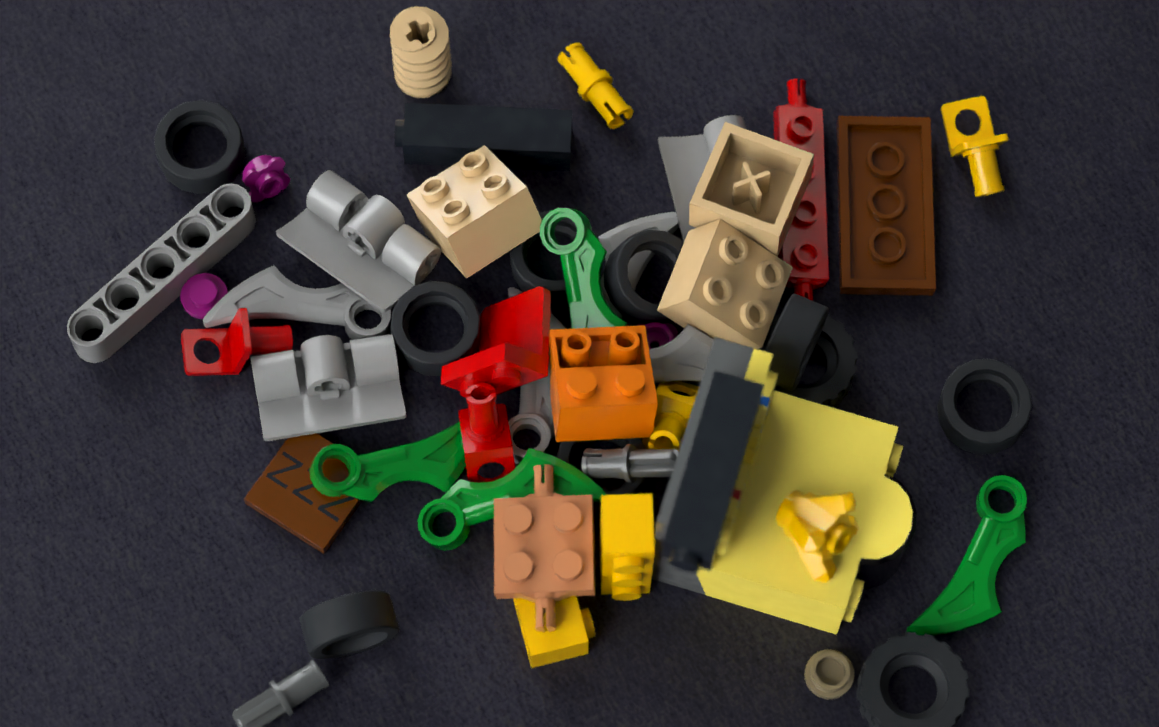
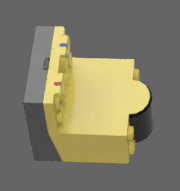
M715 337L657 519L651 579L837 635L842 620L851 623L862 589L868 590L880 586L897 572L915 532L917 512L912 495L901 481L893 478L903 449L902 445L894 443L899 427L775 391L778 373L770 371L773 358L772 353ZM714 371L765 384L760 407L712 569L709 571L700 568L699 572H687L675 568L669 563L670 559L661 557L662 543ZM794 490H799L803 494L811 492L816 496L852 492L855 498V511L849 512L848 515L855 517L859 529L857 534L852 537L848 547L841 554H834L832 556L837 570L833 578L828 582L813 580L792 539L787 537L783 528L776 523V513L781 502Z

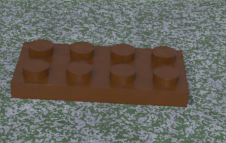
M838 116L837 169L840 294L934 296L936 274L931 117Z

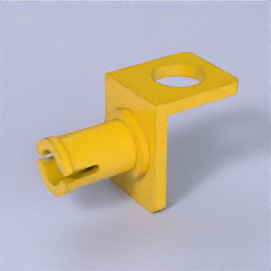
M979 96L942 105L941 112L951 157L957 155L968 157L975 188V197L1004 191L995 150L999 149V145L1008 141L1007 133L994 135L986 98ZM962 110L974 111L979 116L980 128L972 136L961 134L955 126V118Z
M681 381L659 383L656 389L658 405L653 433L650 437L643 438L642 440L646 449H676L679 452L699 386ZM672 391L683 392V393H686V394H688V395H690V396L679 395V394H676V393H674V392H672Z

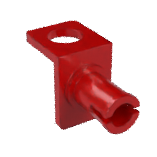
M247 308L238 309L229 328L185 329L181 333L185 374L188 376L239 375L250 355L292 350V329L290 325L250 327ZM203 340L213 342L219 348V360L211 364L202 363L195 357L194 345Z
M487 383L473 384L465 391L468 408L461 409L458 412L467 476L470 482H491L503 478L515 469L507 411L504 404H496L495 387ZM490 462H496L505 467L503 473L494 478H484L477 473L482 465Z

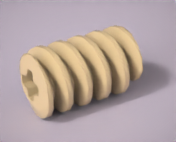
M415 6L404 9L394 18L390 26L395 80L398 87L405 94L416 98H428L443 90L451 77L449 29L445 20L434 10Z

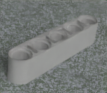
M230 183L215 189L71 315L67 324V332L80 358L91 363L103 362L110 358L181 295V289L188 279L194 275L208 272L250 235L255 227L256 219L251 197L245 188ZM230 207H240L243 209L236 217L229 218L222 215ZM196 237L209 239L204 246L199 248L187 246ZM169 267L174 269L171 275L166 278L156 279L152 277L155 271L160 268ZM126 298L138 299L137 304L131 309L120 310L117 308L118 304ZM90 329L103 330L100 337L94 341L81 340L84 333Z

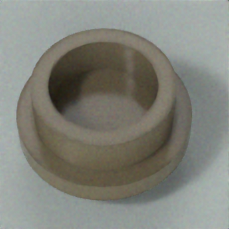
M822 650L815 653L807 662L804 673L805 681L810 691L816 696L823 699H836L846 694L851 688L854 680V668L851 661L843 653L836 650Z

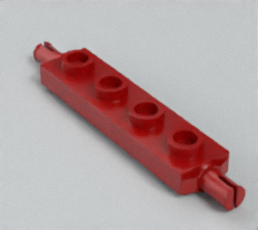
M791 79L787 81L788 104L778 105L774 111V140L814 154L810 181L778 257L793 267L786 287L793 288L794 294L813 301V290L823 287L829 280L823 109L806 105L805 80L800 79L797 82L798 79Z

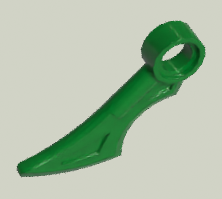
M556 208L550 211L543 218L540 225V238L543 245L550 252L560 255L569 305L571 329L626 326L627 323L613 313L602 295L600 272L607 251L592 232L589 219L576 209ZM565 218L571 219L577 228L575 239L568 245L560 244L555 237L557 223Z
M460 422L426 439L358 456L347 446L341 444L328 445L322 448L313 459L309 470L310 480L321 494L330 497L347 495L371 502L386 488L404 481L428 483L446 493L466 467ZM328 459L341 460L348 468L347 479L342 482L329 481L323 473V463Z
M529 448L519 465L503 478L483 483L459 479L440 499H435L425 505L418 518V530L422 538L437 549L445 551L459 547L467 539L470 526L494 518V499L520 498L534 494L533 467L540 464L543 469V483L545 482L544 464L554 466V493L563 496L592 494L594 502H601V495L607 494L592 479L574 466L550 454ZM443 512L453 513L456 518V526L453 532L445 537L435 536L432 531V524L436 516Z
M1005 475L994 476L988 479L981 487L976 499V509L982 520L957 571L943 592L907 628L906 632H916V635L923 636L925 634H946L978 625L1001 613L995 592L997 571L1008 554L1026 543L1024 510L1027 496L1022 484L1016 479ZM1001 489L1010 493L1014 499V509L1003 514L995 512L988 502V496L992 491Z

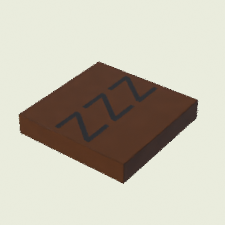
M317 433L287 438L245 496L244 501L245 504L325 555L363 500L347 495L330 497L321 494L313 486L309 471L312 461L322 448L333 444L332 442ZM328 459L323 463L322 470L329 481L342 482L347 479L348 468L341 460Z

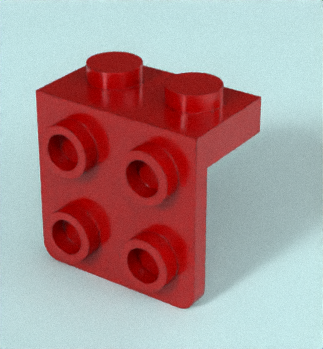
M538 286L486 307L481 314L479 352L442 366L441 385L458 390L460 395L465 397V391L471 385L487 383L495 387L496 395L547 377L551 318L550 290Z

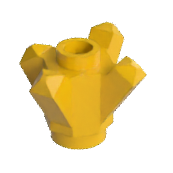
M794 490L784 498L777 510V525L781 526L785 535L792 539L814 581L828 582L833 578L837 568L832 560V556L834 554H841L848 547L852 537L858 532L859 527L855 517L848 515L849 512L855 511L856 507L852 492L816 496L811 492L803 494L799 490Z

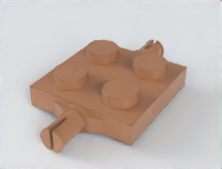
M540 464L533 467L534 494L520 498L494 499V594L496 599L522 598L535 602V630L545 632L546 613V627L549 632L556 630L555 602L570 596L595 595L594 500L592 494L563 496L554 493V466L544 464L545 482L543 483V469Z

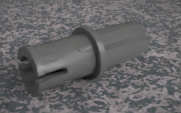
M627 444L624 448L616 449L586 448L583 453L585 456L590 457H582V471L590 479L618 478L625 479L628 483H634L638 477H671L679 452L676 449H637L634 444Z
M311 660L309 664L280 682L270 681V688L235 709L232 716L238 727H264L285 713L289 716L294 714L292 708L323 688L329 687V683L316 662Z

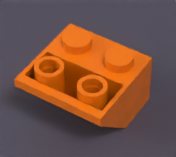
M645 325L549 330L550 396L556 442L650 437L654 429L658 401Z

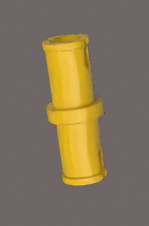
M576 42L566 47L565 49L571 57L568 58L564 52H561L558 56V62L579 86L578 93L582 99L590 101L610 129H615L625 124L619 115L623 114L629 120L633 114V109L627 105L612 86L613 78L606 70L598 68L581 43Z

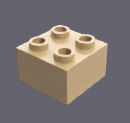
M725 122L690 201L689 225L697 228L722 219L778 257L810 181L814 154Z
M485 145L474 152L466 154L459 162L440 174L428 178L421 186L406 194L426 235L441 248L444 255L466 278L540 232L542 219L528 188Z
M718 219L688 231L657 311L683 328L689 324L712 339L717 337L754 349H760L763 347L793 267L722 219Z

